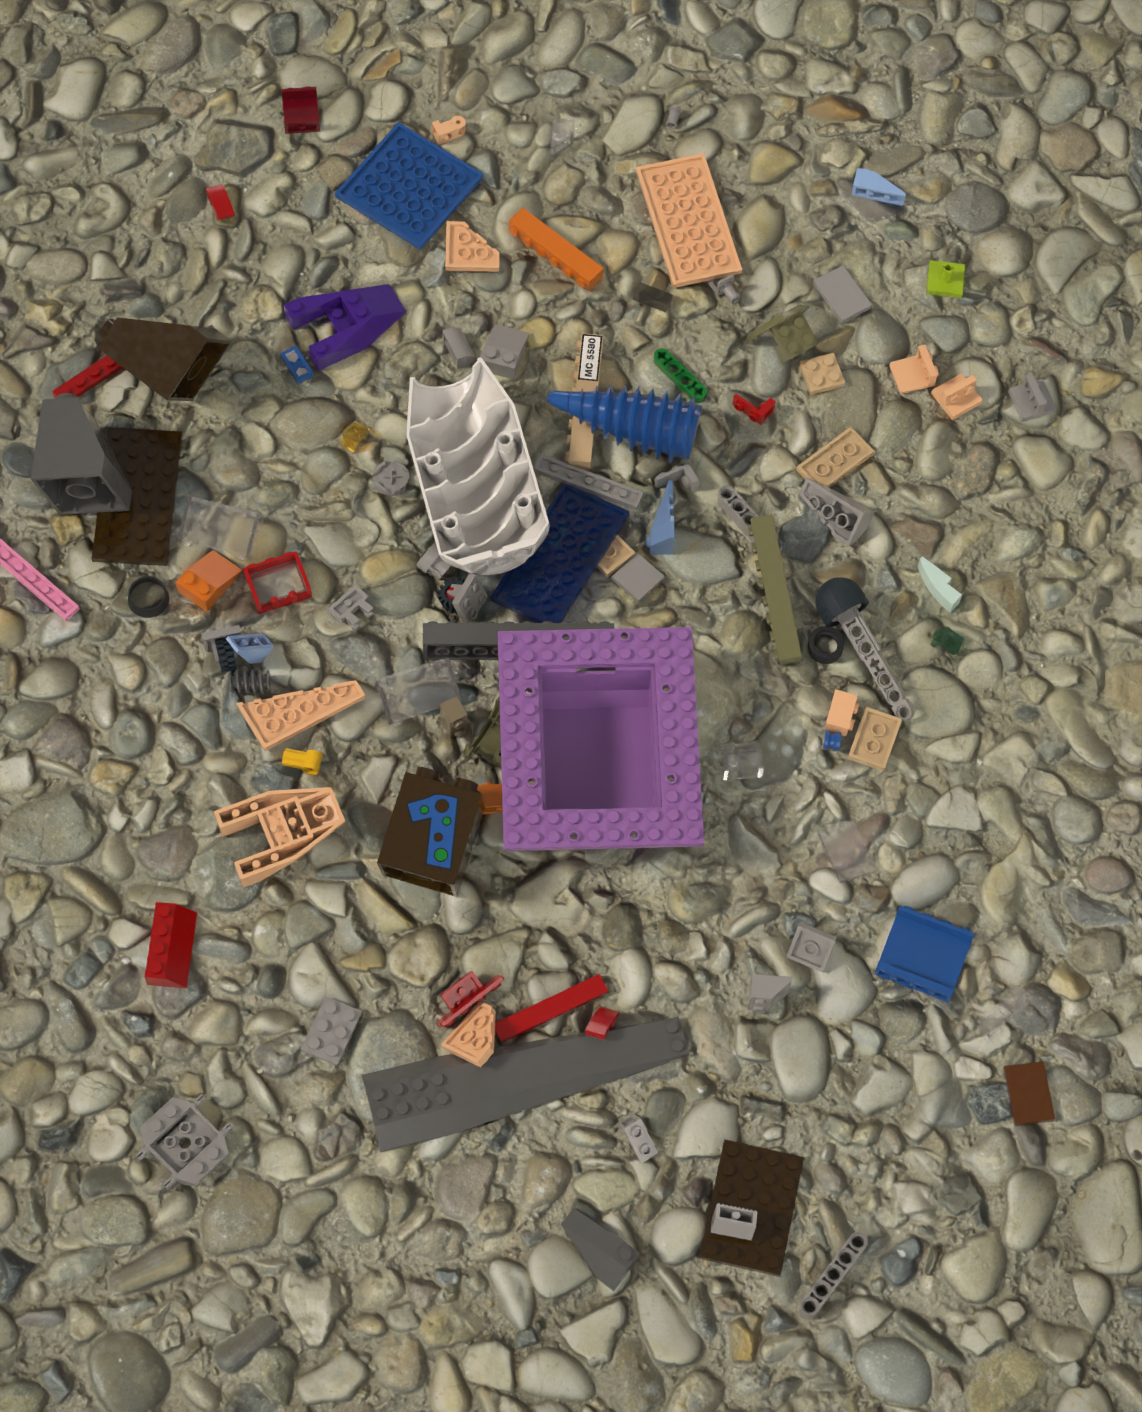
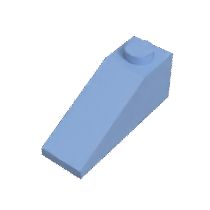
M857 168L851 195L903 206L906 193L875 171Z
M264 633L227 636L226 638L236 653L250 664L262 663L274 648Z

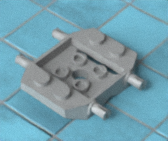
M202 1094L193 1102L172 1097L140 1127L144 1146L134 1156L141 1162L150 1154L168 1170L171 1176L162 1183L167 1190L176 1182L197 1186L229 1156L225 1139L226 1135L235 1127L228 1122L221 1130H217L198 1111V1107L207 1100ZM185 1115L187 1116V1118L178 1127H176L163 1141H161L159 1144L156 1143ZM183 1139L191 1141V1145L188 1148L180 1147V1142Z

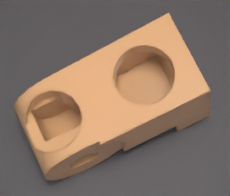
M454 116L451 120L441 124L438 120L432 122V134L439 145L461 137L466 130V121L462 116Z

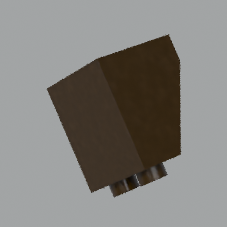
M117 317L116 320L113 318L109 319L102 326L99 336L103 340L98 349L164 399L171 401H193L232 341L215 328Z

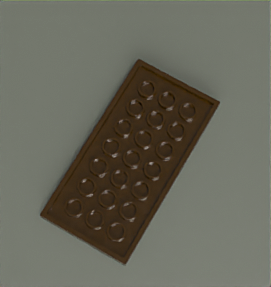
M109 427L107 439L130 485L132 495L129 511L97 513L92 562L167 566L183 433L182 431Z

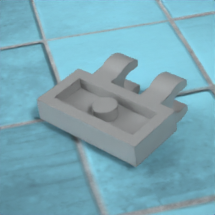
M356 585L328 608V612L341 624L346 620L353 630L360 626L358 623L360 620L353 615L358 609L367 618L374 614L372 611L373 607L367 603L369 597Z

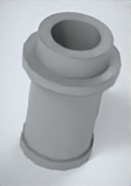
M672 105L668 109L669 116L666 125L668 128L675 129L677 128L678 119L682 111L679 106Z

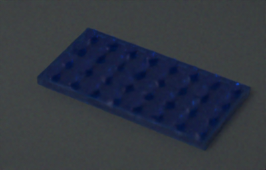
M567 483L563 484L546 510L550 527L544 541L525 563L506 572L490 597L492 602L537 623L545 621L562 623L630 516L628 510Z

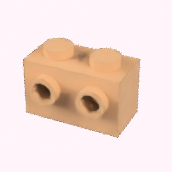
M835 689L824 731L830 730L831 733L841 732V735L845 737L848 730L852 731L855 720L851 718L852 714H857L859 703L856 702L858 695Z

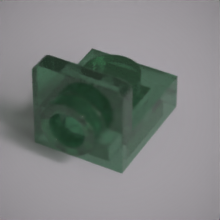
M946 626L937 629L933 633V640L930 646L934 648L939 645L952 655L958 654L964 638Z

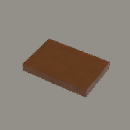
M1044 1061L1004 1066L1003 1070L1014 1126L1055 1121Z

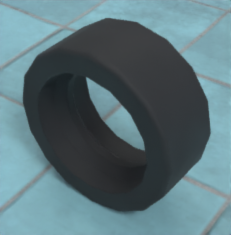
M820 626L810 634L807 646L808 653L815 661L822 664H830L841 657L845 642L843 635L836 628ZM823 636L831 637L836 641L837 649L833 653L826 654L820 652L815 647L817 638Z

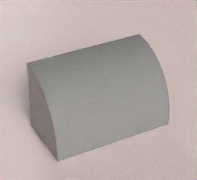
M460 328L443 330V342L457 369L477 362V358Z

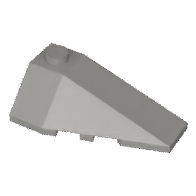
M806 478L799 493L808 506L819 515L822 523L829 527L831 534L848 546H851L868 529L875 513L861 503L810 478Z

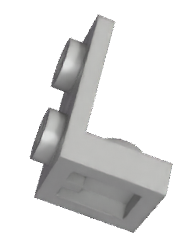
M687 463L685 465H678L669 472L660 473L655 479V486L660 488L667 485L669 480L676 481L682 478L685 487L688 486L690 491L693 492L698 489L699 480L690 464Z
M632 1114L616 1124L618 1130L627 1136L641 1163L658 1153L641 1118Z

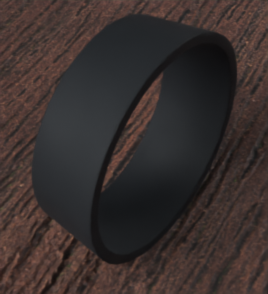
M141 577L135 580L129 588V608L140 617L152 618L158 616L165 611L169 604V593L166 587L155 577ZM152 582L164 588V597L153 608H140L131 600L130 595L132 591L142 583Z

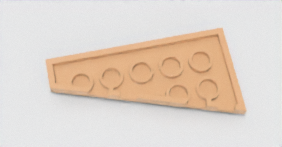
M354 680L333 684L331 687H317L310 691L303 692L302 690L276 695L273 698L263 700L260 698L255 699L253 702H239L236 704L264 751H267L364 700L366 695L358 682Z

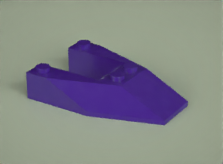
M389 284L300 297L284 304L285 317L293 330L325 315L335 330L336 334L309 346L310 359L318 371L367 349L406 313V310Z

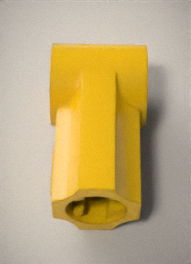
M286 748L283 753L282 765L302 769L307 774L317 775L323 754L315 750L303 752Z

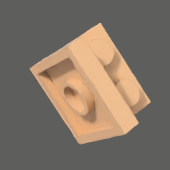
M962 373L934 388L931 392L951 420L979 406L983 401L975 391L977 379L973 375L965 378Z

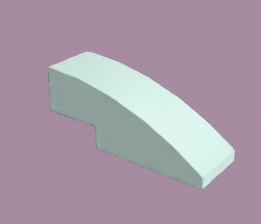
M922 556L918 564L921 578L932 596L942 607L951 613L960 603L962 594L950 586L951 577Z

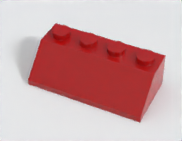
M156 902L145 970L147 985L187 989L197 912L174 903Z

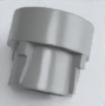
M436 542L416 564L425 574L428 573L439 581L452 568L451 565L445 563L440 558Z

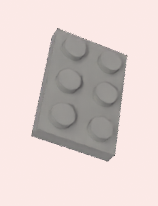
M325 996L301 1047V1052L338 1067L361 1018L362 1011Z

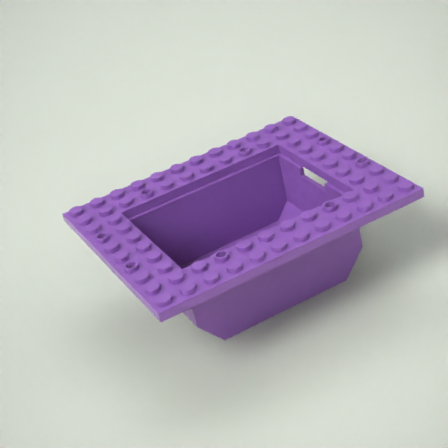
M692 627L498 631L504 851L704 846ZM625 635V636H627L628 638H627V639H623V638H621V636ZM616 667L612 671H577V668ZM671 777L674 781L670 782L667 779ZM529 781H534L535 784H534V785H530L528 782H529ZM631 834H636L637 837H636V838H632L630 835H631ZM576 835L577 839H571L570 836Z

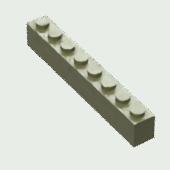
M770 514L751 518V525H748L750 537L754 536L755 542L751 543L753 554L758 555V560L755 561L757 572L761 571L762 578H758L760 589H765L766 595L762 596L764 607L769 609V613L766 614L768 625L772 624L773 631L769 633L771 642L776 643L777 649H773L775 661L779 660L780 666L801 662L802 655L773 516Z

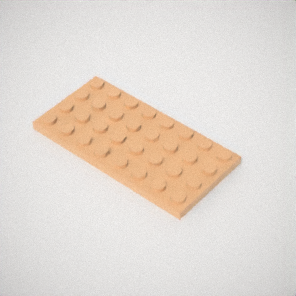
M704 153L636 167V174L672 287L675 288L728 277L731 274H742V267Z

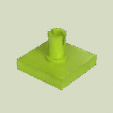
M930 260L926 294L962 298L965 264Z

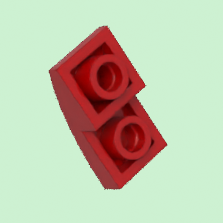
M223 184L205 189L217 221L235 216Z
M600 1007L585 1029L586 1035L605 1040L609 1030L613 1029L619 1012Z

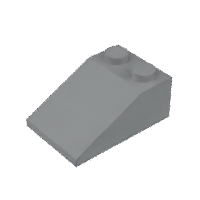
M494 324L480 358L483 359L494 375L515 380L529 333Z

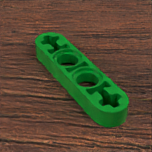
M661 348L654 352L653 361L655 365L690 399L694 396L695 403H701L706 399V388L669 351ZM659 356H660V357L665 356V360L662 359V358H661V359H658V357H659ZM675 366L679 371L672 373L669 371V368ZM687 378L691 383L684 385L681 380Z

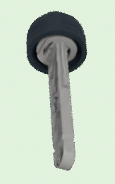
M844 577L829 579L822 584L816 595L815 602L818 614L826 627H834L839 624L842 626L887 702L893 706L892 710L896 717L901 718L902 721L911 720L915 714L914 707L909 699H906L904 690L882 655L880 646L860 614L868 606V599L860 586L853 580ZM856 626H859L862 630L861 635L858 637L853 632ZM865 642L871 645V650L868 653L863 650ZM874 660H879L878 667L873 666L875 664ZM885 674L890 677L888 685L882 683V677ZM895 690L900 695L898 701H894L891 697L892 692ZM903 707L909 709V715L906 718L901 715Z

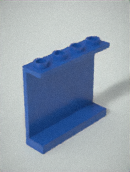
M899 906L874 975L949 1003L974 933L967 928L953 926L949 921L937 920L930 914L916 912L909 906Z

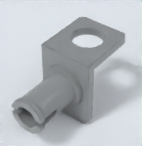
M733 274L726 278L707 281L717 296L724 293L732 304L740 299L741 296L733 288ZM715 280H720V281H718V284H717V287H716V286L714 285V281H715Z

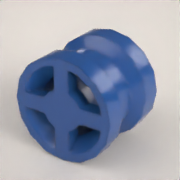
M826 730L823 749L833 748L834 751H839L841 732L831 733L830 730Z

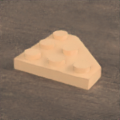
M447 221L445 271L499 272V252L495 248L490 247L484 238L478 233L473 232L467 223Z
M477 1003L441 1046L444 1050L481 1068L494 1053L496 1011L486 1003Z

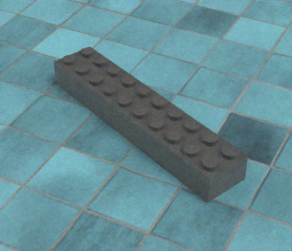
M430 621L423 623V660H498V631L615 628L614 623L606 621L600 623H590L587 621L581 623H571L568 621L562 623H552L549 621L543 623H533L530 621L523 623L511 621L504 623L492 621L485 623L473 621L466 623L454 621L437 623Z

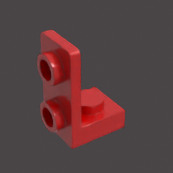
M735 394L732 405L737 411L746 414L750 420L762 425L774 412L776 401L769 398L756 408L741 396Z

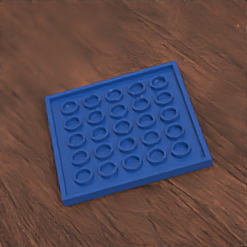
M398 122L335 192V198L421 251L481 182L484 174Z

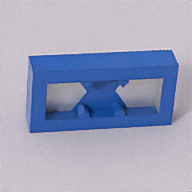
M297 346L280 353L283 362L297 384L314 377L313 371Z

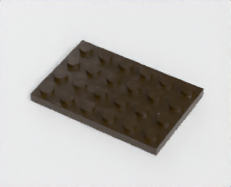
M724 1139L699 1259L780 1277L804 1157ZM718 1203L720 1205L724 1204L732 1207L736 1206V1208H744L745 1210L752 1209L757 1211L756 1229L752 1240L711 1233L712 1217Z

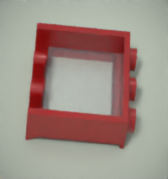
M297 551L286 552L282 556L268 558L263 562L252 563L243 568L244 577L258 615L312 598L311 587Z

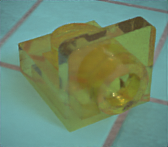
M354 421L343 431L340 444L355 453L358 451L359 443L369 436L371 429Z

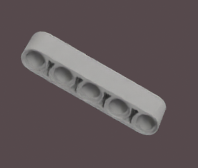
M728 485L722 486L718 493V505L746 537L754 543V536L750 537L749 524L746 522H751V518L759 516L733 487ZM777 537L778 545H779V549H780V554H781V552H782V547H783V546H782V542H781V541L779 540V538Z
M855 1232L849 1237L802 1300L799 1313L803 1319L811 1320L817 1316L863 1254L868 1244L865 1234ZM859 1240L863 1246L860 1248L855 1247L852 1241ZM847 1256L851 1262L845 1264L841 1261L840 1257ZM835 1272L839 1278L832 1280L829 1278L828 1273ZM823 1288L827 1295L819 1296L816 1289ZM804 1305H812L814 1312H806Z

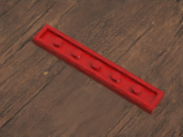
M598 974L496 1022L495 1033L502 1044L607 994L608 989L602 977Z

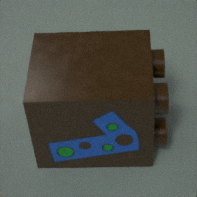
M417 767L415 774L405 772L377 864L383 876L458 897L485 809L483 796L477 791L478 784L463 778H455L454 785L446 784L439 779V772L425 767Z

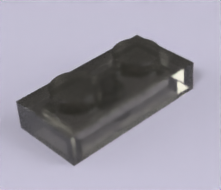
M641 282L633 295V300L663 312L667 311L673 299V294Z

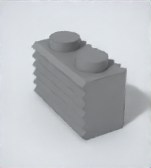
M718 1203L712 1217L711 1233L752 1240L756 1229L757 1211L752 1209L745 1210L744 1208L741 1209L740 1207L736 1208V1206L732 1207L724 1204L720 1205Z

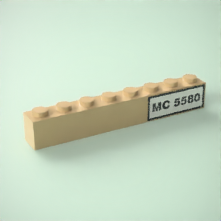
M582 333L581 340H577V351H580V354L575 359V367H578V372L574 371L573 382L577 383L576 387L572 388V391H581L582 389L583 391H594L596 386L599 388L603 335ZM573 416V419H569L568 430L572 431L571 435H567V446H570V451H566L565 462L590 471L594 433H591V425L586 422L580 424L579 419Z

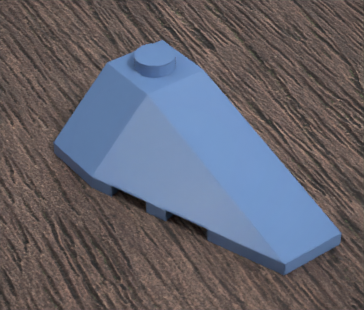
M672 480L668 481L651 527L650 536L646 538V548H650V555L673 554L674 505Z

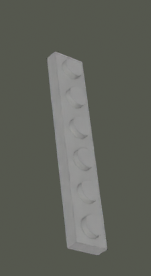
M543 454L540 455L534 467V472L636 511L644 496L643 491Z

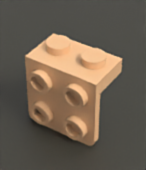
M926 345L918 346L916 356L893 361L889 365L901 394L935 386L936 378L939 375L937 366L933 365L931 351L927 350Z

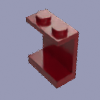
M306 86L302 88L281 89L285 134L320 132L316 87Z

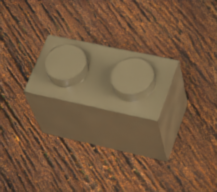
M456 696L441 703L440 720L450 739L455 736L461 737L468 731V715Z

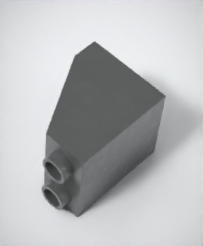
M62 393L57 396V399L42 400L30 478L59 515L129 511L132 495L130 485L105 433L76 395Z

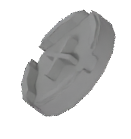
M384 461L377 465L373 472L374 486L384 495H398L405 491L409 485V471L404 464L398 461Z

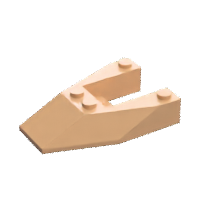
M331 787L267 791L214 811L222 837L261 823L271 849L234 862L243 888L264 880L298 860L345 823L344 816Z

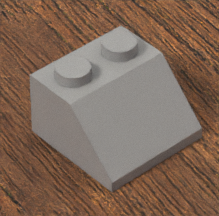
M752 974L749 984L748 1010H752L754 1013L769 1011L789 993L792 977Z

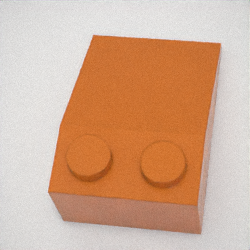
M212 550L187 568L176 581L177 591L208 612L243 571Z

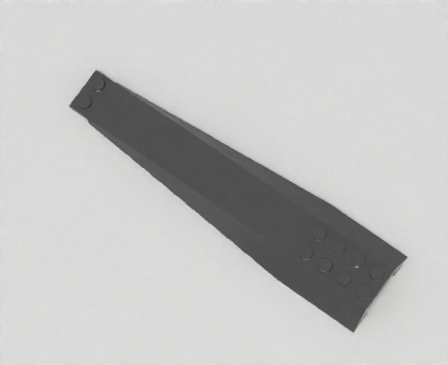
M678 1016L662 1021L613 1028L609 1030L605 1040L586 1035V1033L494 1047V1053L481 1068L454 1054H449L362 1075V1080L374 1122L380 1152L457 1134L484 1125V1123L496 1121L505 1116L517 1114L523 1110L541 1106V1104L553 1102L589 1088L598 1087L600 1084L610 1083L618 1080V1078L628 1077L667 1064L671 1060L687 1057L690 1053Z

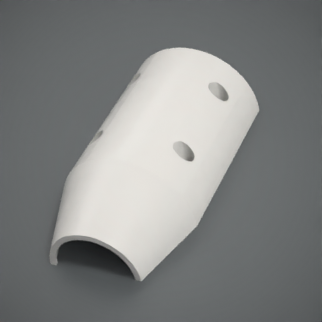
M477 358V362L472 366V373L469 376L450 385L439 387L426 386L419 383L415 377H411L406 435L440 558L453 567L480 575L499 574L522 565L544 541L550 526L513 401L482 358Z

